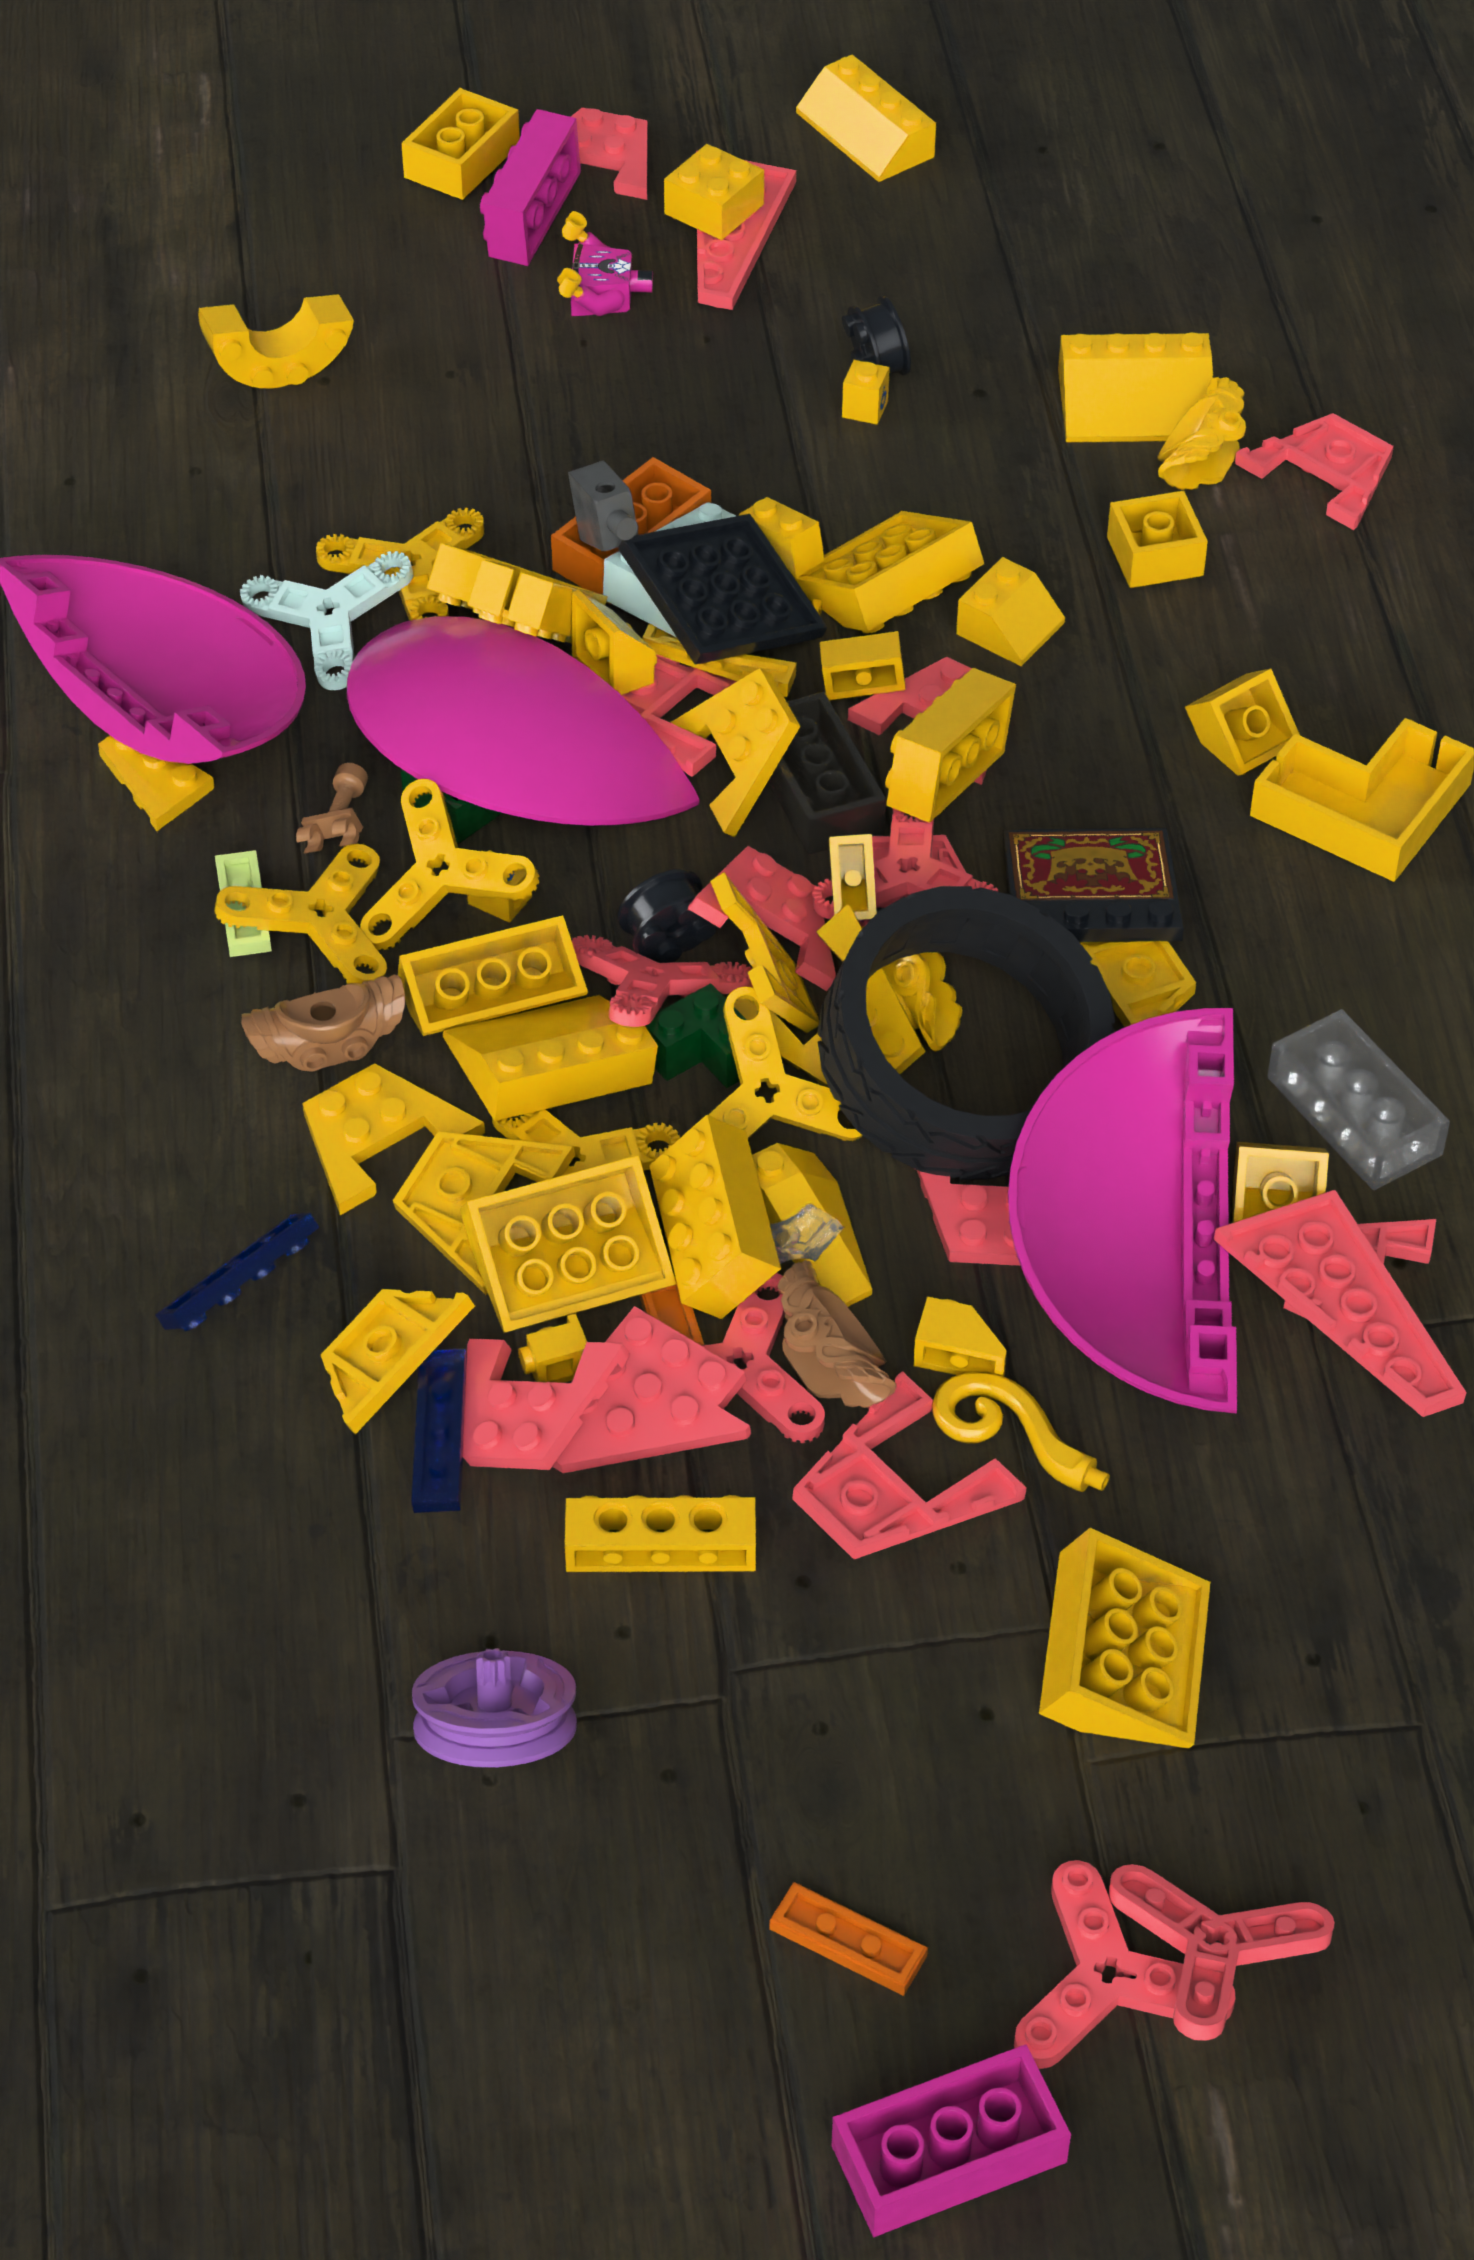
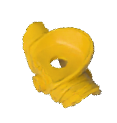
M1219 377L1213 378L1209 382L1206 397L1200 399L1187 411L1166 440L1157 457L1159 461L1164 462L1159 467L1158 474L1170 486H1175L1180 490L1197 489L1199 484H1217L1226 476L1236 458V452L1240 449L1237 440L1241 439L1246 431V423L1240 415L1244 408V401L1242 399L1244 391L1236 382L1230 381L1227 377L1221 379Z
M925 952L899 958L882 967L914 1030L918 1028L921 1030L924 1040L933 1051H939L955 1037V1032L960 1026L962 1007L956 1003V991L953 986L943 982L946 971L943 956L939 952Z

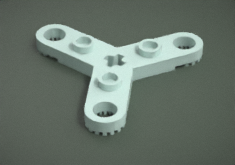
M389 551L387 552L388 555L381 554V558L377 557L375 562L369 566H362L327 590L287 580L281 582L271 579L269 576L264 578L263 575H260V578L255 576L253 577L254 580L248 579L247 584L242 585L243 589H240V596L244 607L258 616L310 628L314 669L317 680L325 689L340 690L347 687L348 674L351 664L355 659L351 621L407 586L413 578V569L408 556H405L402 552L399 554L398 551H395L392 554ZM390 568H402L399 570L400 573L396 572V576L394 574H391L392 577L389 574L385 575V571ZM259 592H269L268 596H265V600L260 598L261 601L258 599L254 601V598H252ZM334 608L332 614L325 615L326 609ZM332 667H344V670H341V674L338 672L337 676L335 674H332V676L329 673L326 674Z

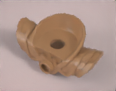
M395 974L388 978L381 976L374 981H364L362 984L350 983L342 985V987L318 993L314 992L311 995L291 1001H280L273 1008L267 1006L262 1009H252L251 1013L242 1014L241 1024L250 1043L262 1058L274 1064L287 1061L301 1071L313 1072L340 1063L356 1061L366 1056L379 1037L390 1034L395 1026L400 1023L405 1007V990L399 976Z
M806 1260L801 1263H794L791 1268L786 1270L777 1286L778 1290L783 1294L781 1302L785 1312L784 1317L787 1320L784 1326V1340L782 1342L786 1359L807 1390L818 1398H841L845 1406H861L863 1408L883 1402L887 1397L894 1394L897 1387L896 1383L889 1378V1375L878 1368L886 1363L884 1356L847 1305L830 1289L819 1286L812 1263Z

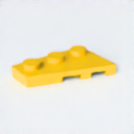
M108 736L98 743L100 757L118 781L127 786L133 794V801L139 809H144L149 815L150 823L156 831L167 825L214 789L213 777L193 764L168 762L141 754L117 741L112 736Z

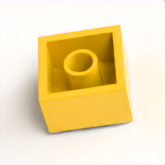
M705 144L664 178L665 214L720 240H723L764 205V169L709 144Z
M1185 491L1110 503L1107 539L1129 588L1204 576L1208 541Z

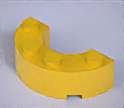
M339 294L304 298L300 311L290 322L280 328L266 332L248 329L234 304L199 308L198 313L201 331L222 369L230 377L242 384L265 389L279 388L290 384L299 385L319 373L346 346L354 323V319Z

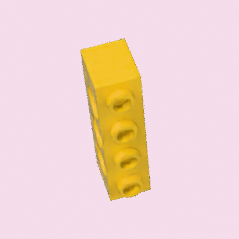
M635 1495L628 1498H599L597 1496L566 1498V1572L756 1571L755 1497L727 1495L722 1498H694L688 1495H681L675 1498H647ZM610 1530H619L617 1532H608ZM656 1530H666V1531H664V1532H657ZM703 1530H714V1531L705 1532V1531H703Z

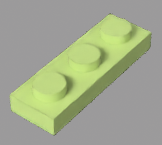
M256 850L215 856L220 891L230 886L262 888ZM232 901L229 905L226 904L229 908L237 911L245 910L246 906H242V903L239 905L238 901H235V904H232ZM225 923L230 957L272 951L269 931L257 930V927L251 926L236 928V925H232V927H228V923Z

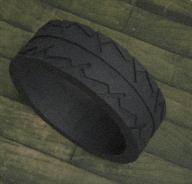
M940 886L912 893L883 908L859 932L822 1003L818 1026V1035L822 1041H818L822 1072L833 1098L841 1102L839 1108L856 1130L882 1152L892 1153V1158L925 1173L950 1176L951 1179L960 1177V1180L994 1179L1010 1174L1016 1143L1026 1118L1031 1111L1028 1110L1013 1115L982 1116L954 1110L929 1099L907 1083L891 1066L872 1033L866 1010V985L868 979L877 970L895 960L925 952H951L974 957L1002 969L1023 984L1043 1006L1055 1027L1063 1056V1068L1090 1046L1116 1032L1111 1024L1115 1023L1111 995L1098 967L1090 962L1092 957L1077 938L1049 914L1039 913V908L1009 894L985 888L972 890V886Z

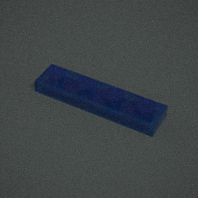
M311 1213L290 1215L155 1314L165 1330L183 1329L184 1331H189L206 1320L207 1315L205 1312L216 1303L222 1306L239 1296L242 1292L239 1286L250 1278L255 1281L269 1274L276 1267L273 1261L284 1253L289 1256L304 1248L310 1242L307 1236L319 1228Z
M465 1349L434 1350L419 1366L411 1499L414 1513L461 1511L467 1364Z

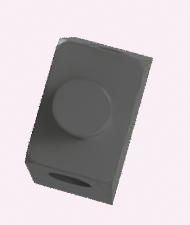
M604 460L568 472L579 538L582 542L601 551H608L619 547L622 540H630L635 535H638V524L635 518L631 491Z

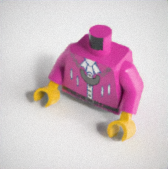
M572 211L565 220L566 224L562 228L563 237L569 241L578 239L579 243L574 244L572 269L564 268L557 278V282L559 283L560 294L565 298L571 297V316H603L608 313L627 312L630 310L631 292L652 293L653 271L632 270V253L629 250L616 249L604 245L591 232L586 233L583 231L587 226V221L582 214L576 211Z

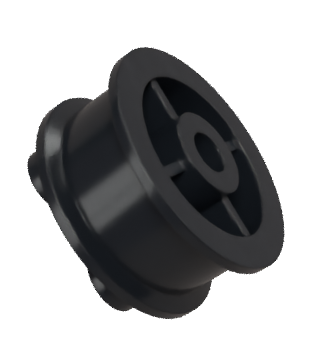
M880 296L874 305L862 309L855 305L850 306L847 315L842 316V323L847 336L851 337L854 350L851 351L852 362L853 360L887 366L889 367V374L899 372L901 375L909 374L911 370L909 346L901 320L891 301L886 296Z
M674 869L656 874L640 883L625 897L619 907L617 918L621 928L634 936L633 948L636 954L639 953L656 962L672 963L677 961L683 952L692 950L702 941L709 939L715 934L717 930L716 925L688 909L689 904L703 890L702 882L696 873L685 869Z

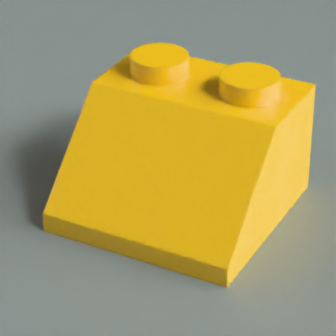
M1002 557L958 600L956 634L1022 666L1065 623V616L1035 572Z
M580 590L573 591L572 657L589 667L621 695L653 684L654 666L657 663L654 648L649 643H646L633 630L632 626L629 623H625L612 609Z
M1271 668L1244 674L1185 706L1200 743L1237 776L1243 775L1277 756L1278 752L1294 733L1300 735Z
M1236 1142L1232 1223L1326 1193L1328 1151L1325 1148Z

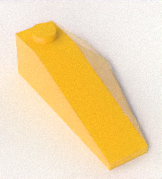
M776 1143L753 1154L752 1157L772 1235L794 1263H801L804 1260L810 1261L813 1269H815L819 1286L830 1289L847 1307L871 1296L872 1286L838 1182L823 1163L812 1152Z

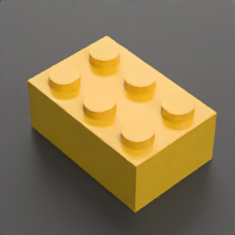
M459 88L402 142L404 178L463 200L508 157L511 146H516L520 139L518 109Z

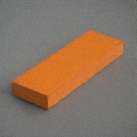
M793 1882L770 1919L769 1930L902 1996L907 1992L928 1954V1947L796 1882Z

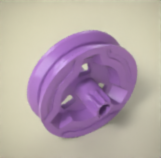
M498 1648L493 1650L486 1649V1651L468 1653L446 1659L425 1670L413 1685L412 1701L418 1711L413 1722L414 1737L417 1743L431 1755L459 1765L498 1768L521 1765L543 1759L566 1746L576 1732L577 1718L571 1706L576 1697L574 1677L562 1665L548 1658L524 1652L500 1651Z

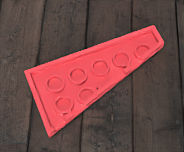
M747 161L764 169V205L723 240L697 229L698 303L733 310L796 184L797 170Z
M1336 1190L1216 1228L1214 1240L1422 1417L1464 1403L1467 1392Z

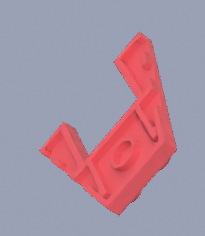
M656 654L657 663L654 666V683L622 696L648 722L671 751L681 769L693 777L716 757V744L665 721L661 717L696 688L716 695L737 681L685 666Z
M903 1371L895 1378L897 1387L894 1394L887 1397L883 1402L870 1406L869 1412L857 1425L853 1423L843 1434L842 1441L831 1453L827 1451L793 1490L792 1500L853 1559L1025 1499L1027 1487L995 1458L933 1499L925 1502L871 1450L932 1410L933 1399Z

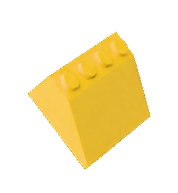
M1209 333L1061 335L1058 373L1066 442L1166 441L1187 411L1200 399L1206 397L1209 382L1213 379Z
M901 511L825 554L824 562L797 579L795 578V580L811 602L812 599L822 600V610L842 626L861 630L863 633H873L882 629L885 625L884 622L894 616H902L911 612L914 609L913 605L920 601L939 596L943 592L942 589L949 584L968 579L972 575V571L984 565V560L971 521Z
M600 995L443 1030L444 1040L494 1121L652 1084L658 1049L657 1043L645 1026L629 1027L611 1021L609 1019L610 1001Z
M639 1155L467 1201L460 1209L473 1256L503 1333L677 1284Z
M1089 1528L1059 1554L1039 1714L1079 1732L1188 1749L1192 1747L1195 1742L1211 1582L1095 1529Z

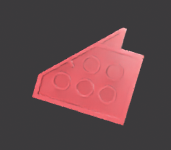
M634 1306L605 1342L623 1343L630 1353L628 1360L622 1368L616 1365L605 1380L609 1387L599 1400L592 1399L579 1418L583 1421V1424L552 1467L562 1473H568L748 1439L751 1435L750 1425L724 1410L747 1381L745 1371Z

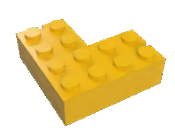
M440 543L427 585V589L440 593L439 601L472 609V612L479 614L478 617L497 624H505L514 627V630L532 636H540L571 644L572 592L580 590L603 605L606 604L608 596L467 549Z
M1404 718L1370 762L1364 765L1294 733L1278 752L1276 761L1272 760L1255 780L1250 816L1395 882L1471 785L1474 770V748L1444 736L1441 739L1435 769L1431 767L1437 732Z

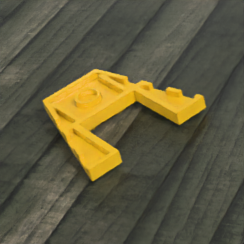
M812 599V605L821 616L822 600ZM648 624L642 637L646 643H649L654 648L655 653L734 681H739L758 668H761L771 673L784 697L788 696L796 677V662L748 654L695 665L678 638L651 624Z
M847 904L817 930L816 933L843 962L862 927L855 912ZM880 968L867 981L866 1010L877 1044L886 1060L901 1074L926 1051L894 992L883 968ZM742 998L734 1003V1007L746 1020H751L757 1016L756 1004L754 1005L752 1000L749 1001V999L744 1000ZM769 1010L781 1058L829 1088L821 1069L818 1041L822 1040L818 1033L803 1045L773 1011Z

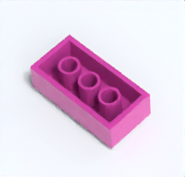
M536 109L531 120L523 125L520 139L516 146H511L505 165L502 169L497 170L493 186L489 193H484L481 199L480 212L484 214L485 221L483 239L487 241L488 257L529 266L581 173L576 118Z
M1027 2044L834 2116L832 2124V2148L873 2237L1065 2164L1068 2159L1071 2133Z

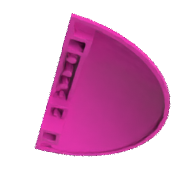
M24 555L0 558V584L25 636L51 677L68 698L94 724L117 741L137 752L168 762L191 764L214 761L264 744L289 727L297 717L303 705L306 689L305 673L299 658L279 632L268 622L238 602L190 580L155 569L114 560L69 555Z
M434 616L406 621L385 630L370 640L358 652L351 664L347 678V700L352 716L365 737L379 752L413 777L432 780L442 792L460 800L508 815L574 825L640 823L675 815L699 805L700 799L693 785L671 751L629 702L589 667L560 648L538 637L487 620L470 617Z
M1202 1008L1164 1014L1124 1027L1090 1046L1076 1056L1055 1076L1039 1096L1027 1116L1016 1143L1010 1168L1008 1188L1009 1224L1020 1266L1037 1301L1068 1340L1094 1363L1120 1380L1165 1400L1208 1411L1237 1413L1236 1327L1232 1326V1301H1229V1252L1214 1240L1216 1228L1229 1224L1228 1148L1230 1144V1099L1234 1087L1233 1008Z

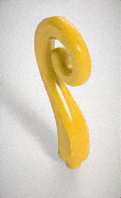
M974 1371L953 1376L942 1383L937 1389L932 1404L933 1417L937 1426L950 1438L963 1443H980L996 1435L1002 1426L1003 1414L1000 1406L995 1401L989 1399L992 1398L1008 1406L1017 1415L1040 1465L1054 1479L1080 1492H1084L1088 1486L1100 1491L1106 1488L1110 1475L1096 1469L1097 1459L1063 1442L1054 1431L1036 1399L1017 1382L995 1373ZM970 1396H981L975 1401V1409L982 1419L977 1422L963 1421L955 1414L957 1403Z

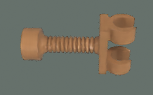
M354 763L340 765L333 778L332 784L337 793L329 812L302 819L303 827L298 828L296 840L297 843L308 842L304 854L321 851L324 839L343 836L340 847L358 842L359 832L362 831L363 826L353 808H348L352 798L359 797L363 793L368 781V775L361 766Z

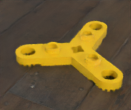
M466 507L465 510L458 508L457 512L455 510L451 511L447 518L441 522H435L405 544L363 537L352 539L347 536L345 538L343 534H340L339 537H337V534H333V537L326 535V539L321 538L320 542L318 541L317 562L326 570L351 574L364 565L366 567L375 562L377 557L381 558L383 553L388 555L387 552L389 551L392 554L395 551H398L399 554L402 552L405 556H408L413 564V578L411 582L398 591L409 621L422 619V615L425 613L449 616L448 605L438 600L440 593L427 589L440 543L463 549L469 548L484 535L483 515H480L479 511L475 512L473 508L471 511ZM462 524L472 525L471 530L468 527L467 531H465V528L460 530V527L457 526ZM335 550L343 551V555L340 553L339 557L336 554L332 557V554L328 555V553ZM390 568L385 571V575L389 574L392 577L391 574H394L396 576V572L400 573L399 570L402 568Z
M415 780L404 789L401 796V805L416 863L364 915L361 920L360 929L377 950H388V947L391 946L393 948L396 942L399 943L401 941L400 938L411 927L414 928L448 893L489 898L503 897L513 899L514 901L519 898L523 900L527 895L530 897L532 895L531 892L537 889L536 885L539 884L537 869L524 856L458 848L442 791L432 780ZM429 792L432 795L429 804L422 808L414 807L413 803L416 802L415 798H419V794L422 796L423 793L428 794ZM445 862L449 867L448 870H441L439 876H436L433 869L440 868L442 863ZM518 869H520V871L524 870L527 872L525 879L520 884L513 886L507 884V878H510V873L514 874V870L518 872ZM386 919L392 921L390 929L385 934L377 936L372 932L375 930L374 926H377V922L381 923V920L386 921Z
M352 844L342 848L308 892L230 886L222 889L217 895L214 912L217 914L216 918L218 920L221 919L222 924L228 923V927L236 925V928L251 926L257 927V930L306 933L334 968L337 967L340 970L344 979H347V984H362L364 981H374L378 977H385L387 963L348 914L365 893L368 885L376 878L378 872L379 856L372 848L366 845ZM354 858L355 861L361 859L360 862L363 863L365 861L364 864L368 866L358 868L351 865L349 860L352 862ZM231 901L232 904H235V901H238L239 905L242 903V906H246L245 910L237 911L229 908L226 904L229 905ZM315 910L322 911L325 917L317 916V912ZM357 964L359 967L362 964L366 967L368 964L370 969L373 967L374 973L365 974L359 972L356 969Z
M739 987L733 990L724 1003L723 1017L729 1034L740 1086L709 1115L746 1131L748 1139L770 1119L819 1134L823 1133L842 1139V1141H854L862 1137L863 1135L856 1128L847 1129L839 1123L838 1111L841 1110L839 1108L841 1102L833 1098L830 1088L785 1074L769 1009L760 1004L754 988ZM742 998L744 1000H752L753 1004H756L757 1016L751 1020L740 1019L734 1012V1003ZM761 1082H766L768 1088H776L778 1092L771 1098V1103H766L764 1097H756L755 1092L761 1087Z
M546 1109L524 1114V1116H520V1119L518 1117L515 1118V1121H513V1118L494 1121L492 1118L495 1129L507 1139L573 1146L575 1151L574 1157L580 1158V1161H576L574 1166H568L563 1175L639 1155L643 1171L650 1170L649 1165L663 1154L667 1148H664L663 1152L662 1149L656 1152V1149L652 1151L651 1147L648 1148V1144L661 1140L667 1142L669 1148L680 1139L677 1130H673L671 1125L667 1127L665 1123H661V1125L653 1123V1126L646 1125L644 1128L634 1130L630 1127L579 1137Z

